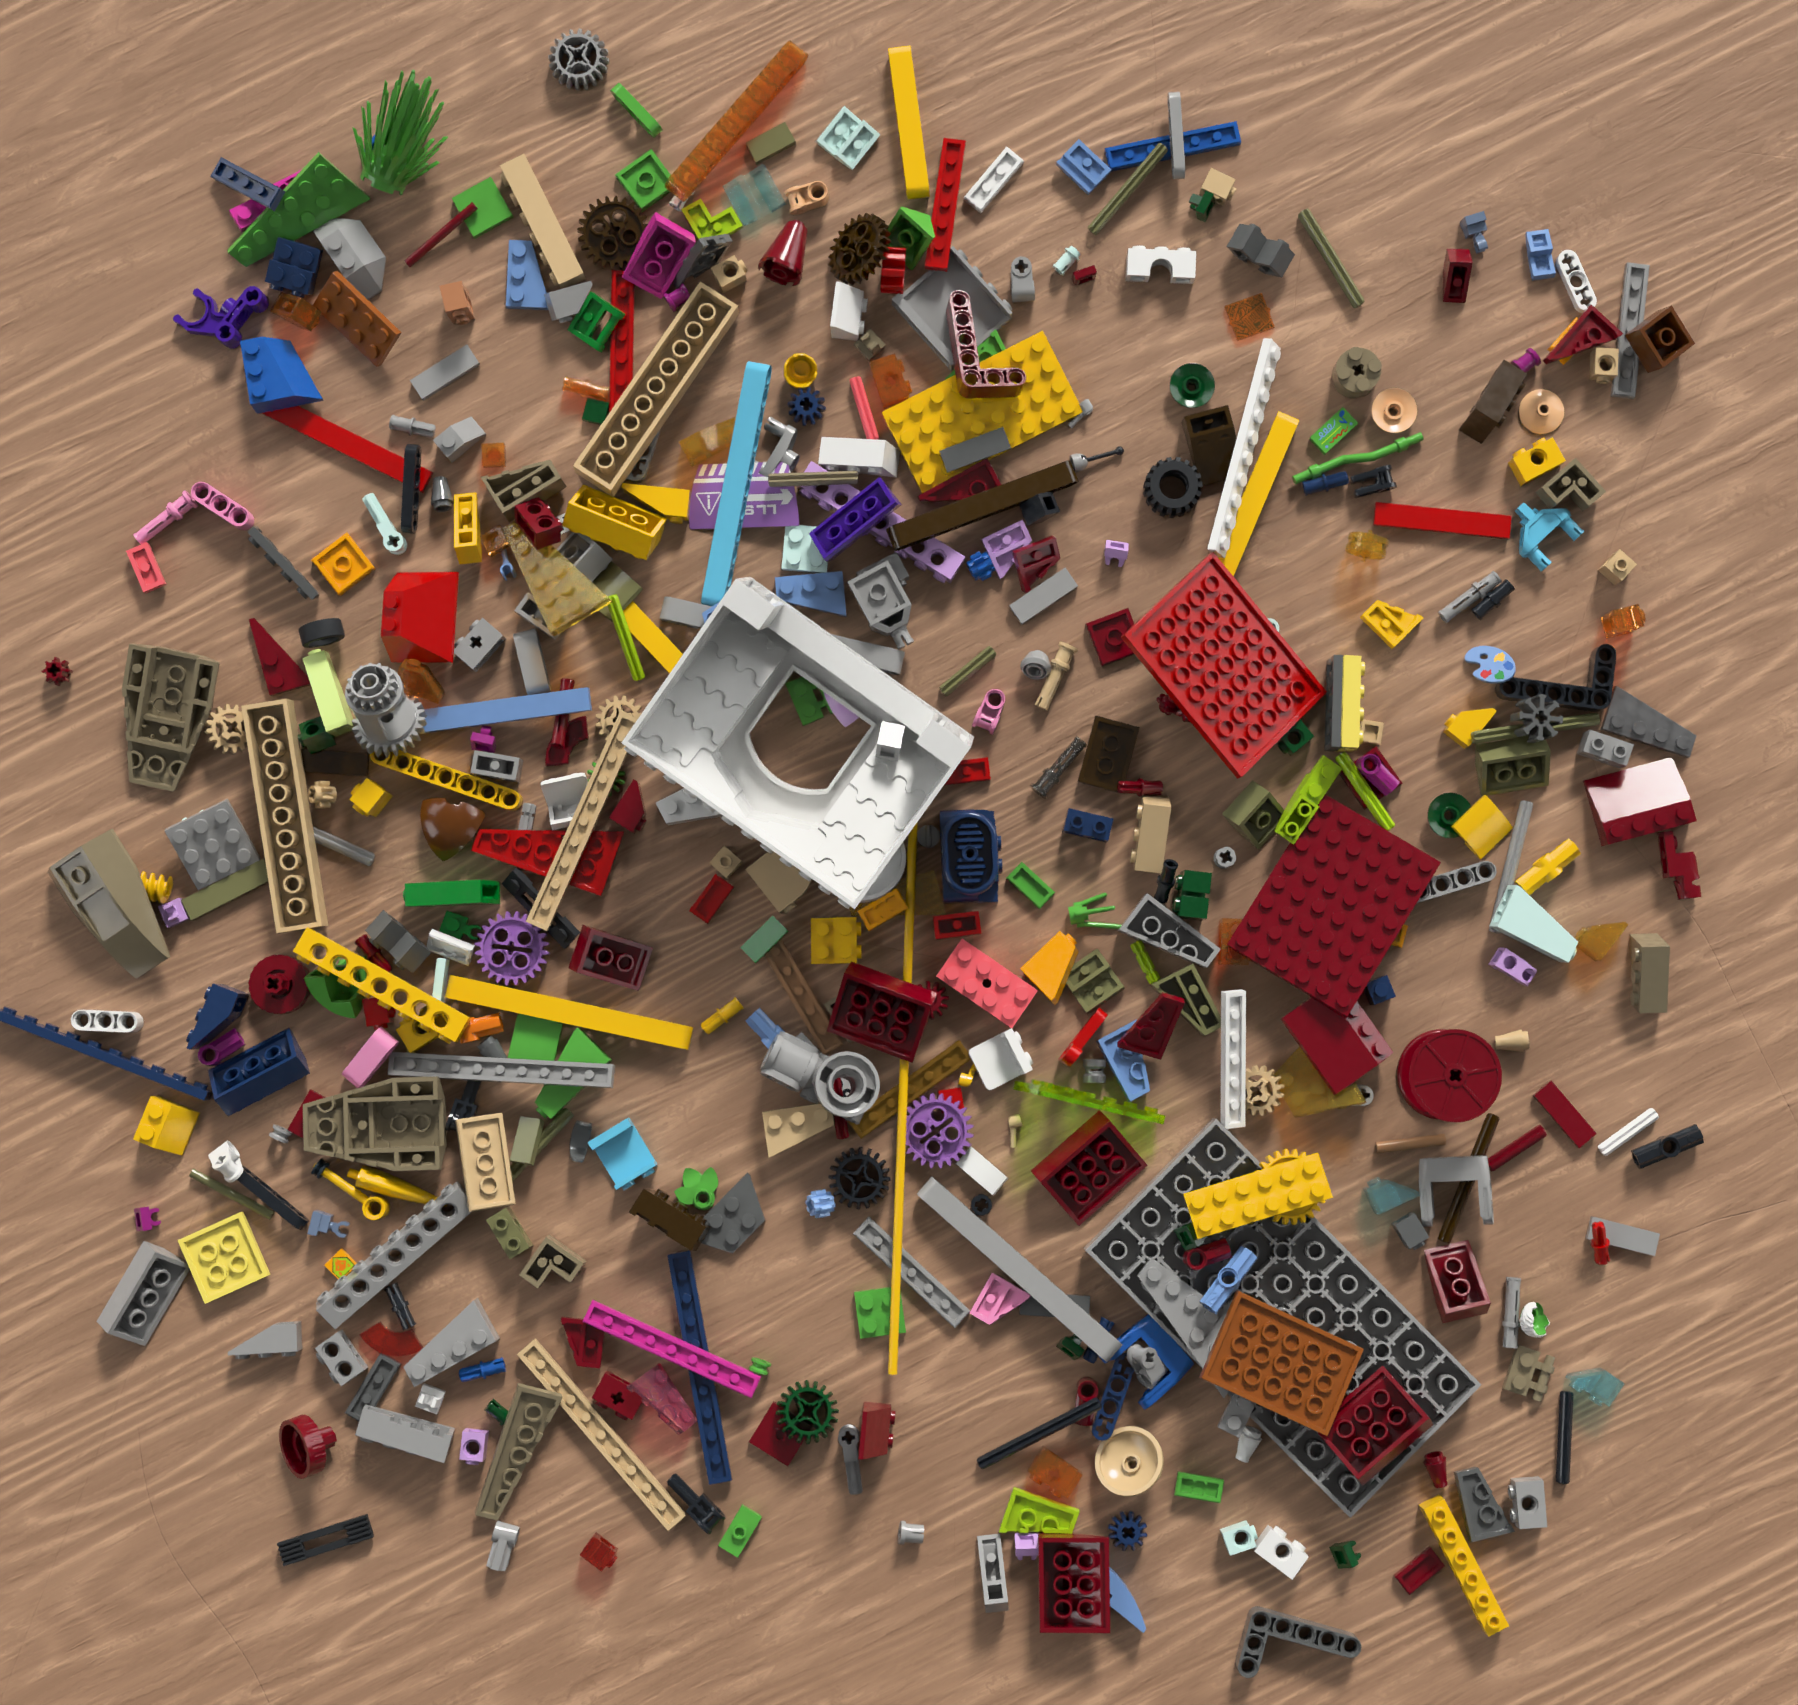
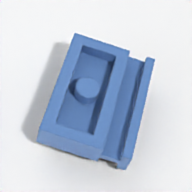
M1079 139L1056 162V165L1087 195L1111 173V169Z

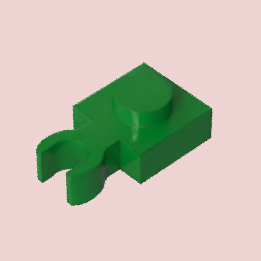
M446 910L439 932L461 940L464 934H467L470 939L479 940V938L472 935V930L475 928L482 930L483 928L479 925H467L469 918Z

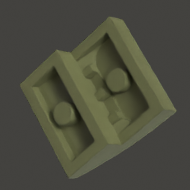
M611 561L607 568L593 580L591 586L586 588L581 595L607 619L613 622L606 603V597L616 594L624 611L640 594L643 588Z
M1095 949L1073 965L1066 985L1087 1015L1125 989L1098 949Z

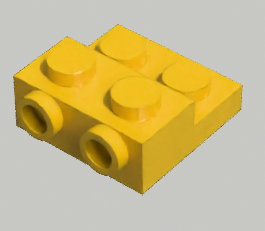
M856 917L811 918V964H850L851 961L857 963V959H862L861 945H857V936H861V922H857Z

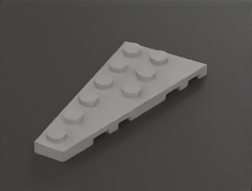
M1150 1257L1137 1276L1195 1359L1204 1368L1227 1313L1220 1309L1216 1315L1207 1310L1200 1303L1203 1297L1202 1294ZM1215 1385L1222 1397L1225 1398L1229 1391Z

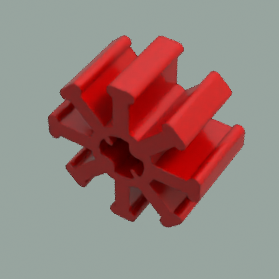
M887 247L890 250L883 254L886 260H882L881 293L903 294L906 248Z

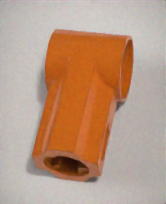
M500 1013L479 1018L471 1017L470 1022L459 1039L460 1044L504 1032Z

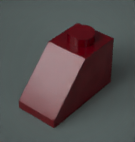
M1446 249L1443 267V302L1466 303L1473 264L1469 249Z
M633 779L609 818L635 834L637 830L640 832L645 826L647 820L644 818L647 814L640 783Z

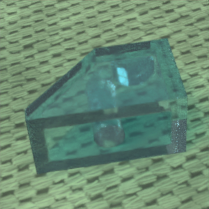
M1380 1177L1368 1181V1186L1363 1188L1374 1213L1377 1215L1420 1196L1416 1190L1387 1179H1380Z

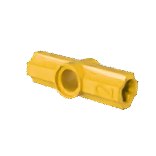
M1570 839L1563 841L1552 852L1546 853L1532 864V868L1514 881L1515 884L1520 886L1528 895H1531L1545 882L1548 883L1557 877L1565 866L1581 854L1579 848Z

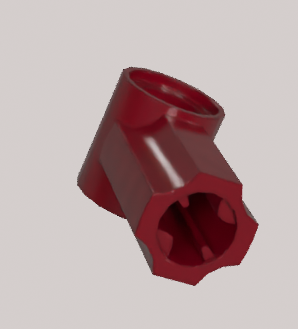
M1222 1238L1186 1250L1183 1254V1262L1191 1269L1200 1270L1207 1265L1231 1258V1250L1226 1238ZM1194 1252L1200 1255V1261L1196 1265H1192L1190 1262V1256Z
M1083 1377L1078 1381L1075 1407L1097 1397L1098 1387L1093 1378ZM1090 1384L1094 1389L1092 1393L1084 1394L1081 1392L1082 1386ZM1094 1413L1075 1422V1424L1093 1426Z

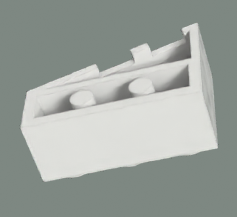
M822 437L818 464L828 472L857 471L858 474L863 473L897 478L900 451L886 440Z
M683 789L656 802L661 815L668 825L723 816L716 810L711 812L702 805L703 801L696 796L691 798L682 791Z

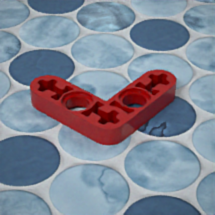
M1098 1008L1058 1060L1065 1066L1071 1067L1082 1053L1081 1049L1108 1014L1101 1008Z

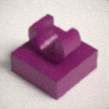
M482 725L480 733L472 732L470 739L472 750L495 753L496 741L495 737L492 736V727Z
M149 1206L134 1208L137 1231L151 1230L152 1226L161 1224V1221H153L151 1219L152 1213L159 1212L158 1208L149 1209Z

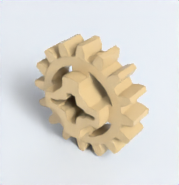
M624 695L622 700L614 696V702L606 699L607 706H599L602 714H596V717L601 719V722L596 723V726L603 728L599 734L601 736L607 734L606 741L611 733L608 728H613L620 712L636 719L642 714L638 713L642 709L640 705L634 707L635 700L633 698L627 702V697ZM622 706L629 707L634 713H626L623 711ZM613 708L611 716L606 718L608 712Z
M226 704L224 710L220 706L215 709L217 714L211 712L209 717L212 720L205 722V725L210 727L204 731L205 734L211 735L207 740L208 743L214 741L216 743L214 749L222 747L223 754L228 749H230L231 754H235L237 748L242 752L245 750L244 744L247 745L246 733L242 730L241 722L244 725L243 713L238 711V705L230 709L229 704ZM224 715H233L235 717L227 719ZM228 726H233V732L228 733ZM216 727L219 730V737L216 733ZM234 740L235 742L238 741V743L230 744L226 743V741Z
M1257 1065L1252 1066V1071L1249 1068L1246 1069L1245 1089H1247L1248 1097L1245 1092V1112L1252 1109V1115H1256L1259 1111L1260 1115L1263 1116L1266 1115L1267 1111L1270 1113L1275 1111L1274 1106L1281 1105L1278 1098L1284 1097V1094L1280 1093V1089L1284 1088V1085L1278 1084L1281 1076L1274 1077V1069L1267 1072V1066H1261L1259 1070ZM1254 1075L1262 1076V1078H1260L1259 1081L1252 1079L1251 1077ZM1261 1086L1260 1092L1262 1094L1257 1095L1258 1089L1256 1087ZM1259 1100L1267 1102L1266 1105H1256Z

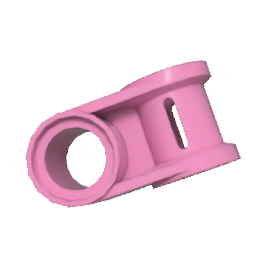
M992 689L987 692L974 718L973 727L979 726L988 730L989 734L993 735L1005 703V695L1002 691ZM990 695H999L1001 703L998 706H992L988 702Z

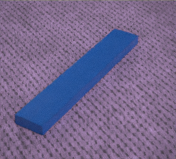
M1237 121L1183 132L1184 156L1241 145ZM1170 135L1105 148L1108 167L1112 172L1140 166L1158 143H1162L1168 149V152L1159 162L1170 160Z

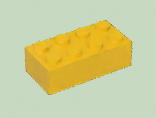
M582 485L568 502L562 526L568 528L571 532L588 536L593 541L610 545L613 549L630 553L635 558L647 560L661 541L667 518Z

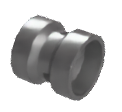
M1083 1059V1067L1085 1068L1083 1083H1106V1076L1103 1074L1106 1060Z

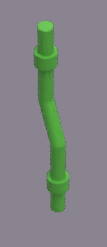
M1419 432L1407 438L1401 437L1396 439L1393 444L1373 452L1342 455L1320 465L1314 464L1309 466L1306 471L1292 476L1294 484H1298L1310 478L1313 480L1321 477L1322 473L1344 464L1375 461L1392 453L1408 450L1409 446L1423 441L1424 438L1422 433Z

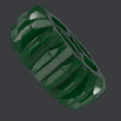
M808 1380L804 1381V1388L801 1387L799 1382H796V1391L789 1386L787 1391L790 1395L786 1393L781 1394V1398L785 1402H777V1406L783 1408V1410L776 1411L777 1416L783 1415V1419L778 1420L777 1423L778 1425L786 1424V1427L781 1431L785 1433L789 1429L791 1431L788 1436L790 1440L795 1434L798 1435L797 1443H801L803 1437H805L806 1444H810L811 1437H813L815 1443H818L820 1441L818 1434L825 1439L828 1437L825 1429L830 1432L834 1430L829 1422L837 1423L838 1421L837 1418L831 1417L832 1414L839 1413L838 1409H831V1406L837 1404V1400L829 1402L828 1398L833 1393L829 1392L825 1395L823 1393L826 1389L825 1385L820 1390H817V1381L813 1382L812 1388L809 1387ZM809 1393L819 1399L813 1403H808L803 1398L801 1399L799 1394ZM793 1399L796 1403L798 1414L791 1420L789 1417V1406ZM814 1405H816V1407L810 1413L811 1418H808V1416L802 1417L801 1419H798L804 1412V1406H806L807 1409L808 1407L811 1408ZM821 1405H824L825 1419L821 1425L816 1412ZM805 1421L816 1430L803 1431L798 1429L796 1425Z

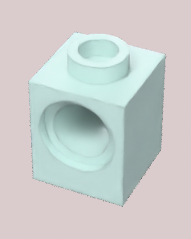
M1246 1520L1220 1529L1230 1556L1257 1547L1255 1540L1258 1539L1255 1527L1254 1525L1249 1526ZM1238 1532L1246 1533V1539L1243 1542L1235 1541V1535Z

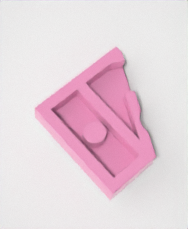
M992 1273L970 1314L991 1325L1030 1299L1031 1295Z

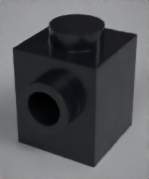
M1052 491L1037 494L1019 505L1027 526L1042 523L1060 512Z

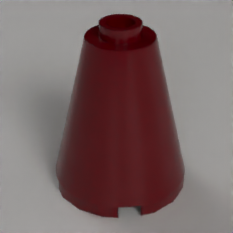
M799 220L788 221L760 259L758 269L759 271L761 268L764 270L763 275L767 279L785 286L787 282H794L792 286L800 283L808 232L803 222Z

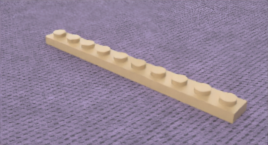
M623 712L619 713L526 922L543 930H549L628 754L624 750L626 746L622 744V741L638 719Z
M536 1338L517 1354L548 1391L562 1394L560 1406L667 1531L686 1516L682 1508Z

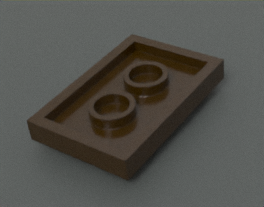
M1095 716L1077 782L1118 793L1117 784L1119 781L1126 780L1140 727Z

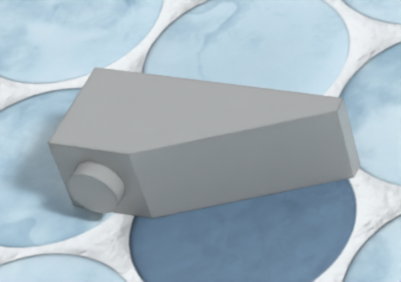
M1000 1534L977 1536L985 1612L1009 1611Z

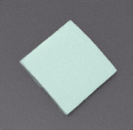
M843 106L815 142L839 162L853 170L880 134L866 121H861L849 109Z

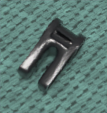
M1391 465L1381 466L1371 471L1351 476L1350 482L1352 485L1363 484L1370 480L1375 482L1373 485L1361 486V488L1356 489L1354 497L1359 498L1397 488L1390 472L1392 470Z

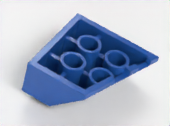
M257 337L240 341L249 401L257 414L324 401L290 340Z

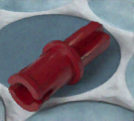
M1139 778L1137 781H1119L1117 784L1118 793L1137 794L1139 797L1146 794L1161 795V792H1163V783L1160 780L1147 781Z
M367 934L362 935L355 941V945L367 957L366 960L388 972L392 971V966L381 954L382 950L377 949L369 941Z

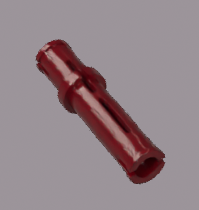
M567 678L560 680L559 691L574 688V680ZM569 714L555 716L551 746L557 748L565 747Z

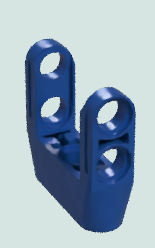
M1149 1314L1133 1324L1117 1338L1122 1346L1109 1360H1115L1140 1337L1149 1347L1157 1351L1160 1360L1169 1371L1152 1389H1147L1143 1393L1138 1403L1144 1410L1153 1405L1177 1384L1195 1364L1176 1341ZM1098 1356V1357L1104 1362V1364L1107 1363V1362H1106L1105 1360H1103L1100 1356Z

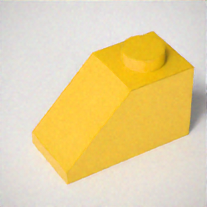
M1489 708L1463 711L1456 714V716L1452 714L1444 723L1447 727L1443 733L1465 749L1472 743L1471 733L1482 730L1496 713V710Z

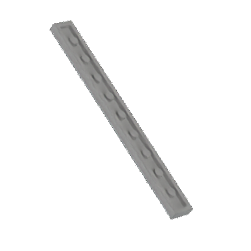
M392 1052L388 1066V1075L439 1076V1079L613 1088L615 1073L614 1064Z

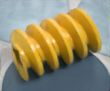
M143 871L140 877L150 902L158 900L161 904L166 903L173 888L172 876L165 882L164 875L161 874L159 879L156 880L155 873H151L149 879H147V874Z

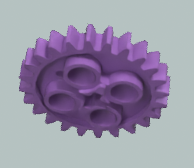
M508 911L505 914V918L497 914V921L495 922L491 918L488 919L491 926L482 925L486 932L484 934H477L482 939L481 942H475V945L481 947V950L476 951L475 954L482 956L477 963H484L485 966L482 968V972L490 970L488 978L491 979L496 975L497 983H500L503 978L505 979V985H509L511 979L515 985H519V979H522L524 983H528L527 976L529 975L535 979L534 971H543L539 964H547V961L543 959V955L550 954V952L544 950V947L550 945L548 942H543L547 933L540 934L541 928L526 922L528 914H524L521 919L517 911L514 917H511ZM502 929H505L508 933V938L504 942H500L497 938L498 932ZM524 932H528L531 936V940L527 945H523L520 942V936ZM512 942H514V946L530 948L532 953L513 951L511 955V951L495 949L492 945L512 946ZM498 952H502L505 956L504 962L500 965H497L494 961V956ZM520 955H525L528 960L527 965L523 968L517 965V958Z
M934 1093L930 1094V1100H927L925 1096H921V1104L914 1100L915 1108L907 1107L910 1115H907L906 1145H909L910 1148L906 1153L914 1152V1161L919 1157L922 1158V1166L927 1161H929L930 1168L934 1167L935 1162L938 1163L939 1168H942L944 1161L951 1166V1158L959 1161L960 1156L958 1153L965 1155L967 1152L963 1147H970L972 1145L967 1141V1138L974 1137V1134L968 1132V1129L973 1128L974 1125L967 1124V1121L972 1116H964L967 1108L959 1109L961 1101L953 1104L952 1096H949L947 1100H944L943 1093L939 1095L938 1099L935 1098ZM936 1108L944 1111L945 1116L942 1121L936 1120L933 1116ZM950 1117L953 1118L950 1124L940 1130L941 1136L936 1134L925 1143H920L921 1139L934 1130L933 1125L938 1127ZM917 1122L925 1124L926 1132L924 1134L916 1132L915 1125ZM949 1127H955L958 1130V1137L956 1139L948 1137L947 1130ZM931 1141L939 1143L940 1151L938 1153L930 1151L929 1143Z

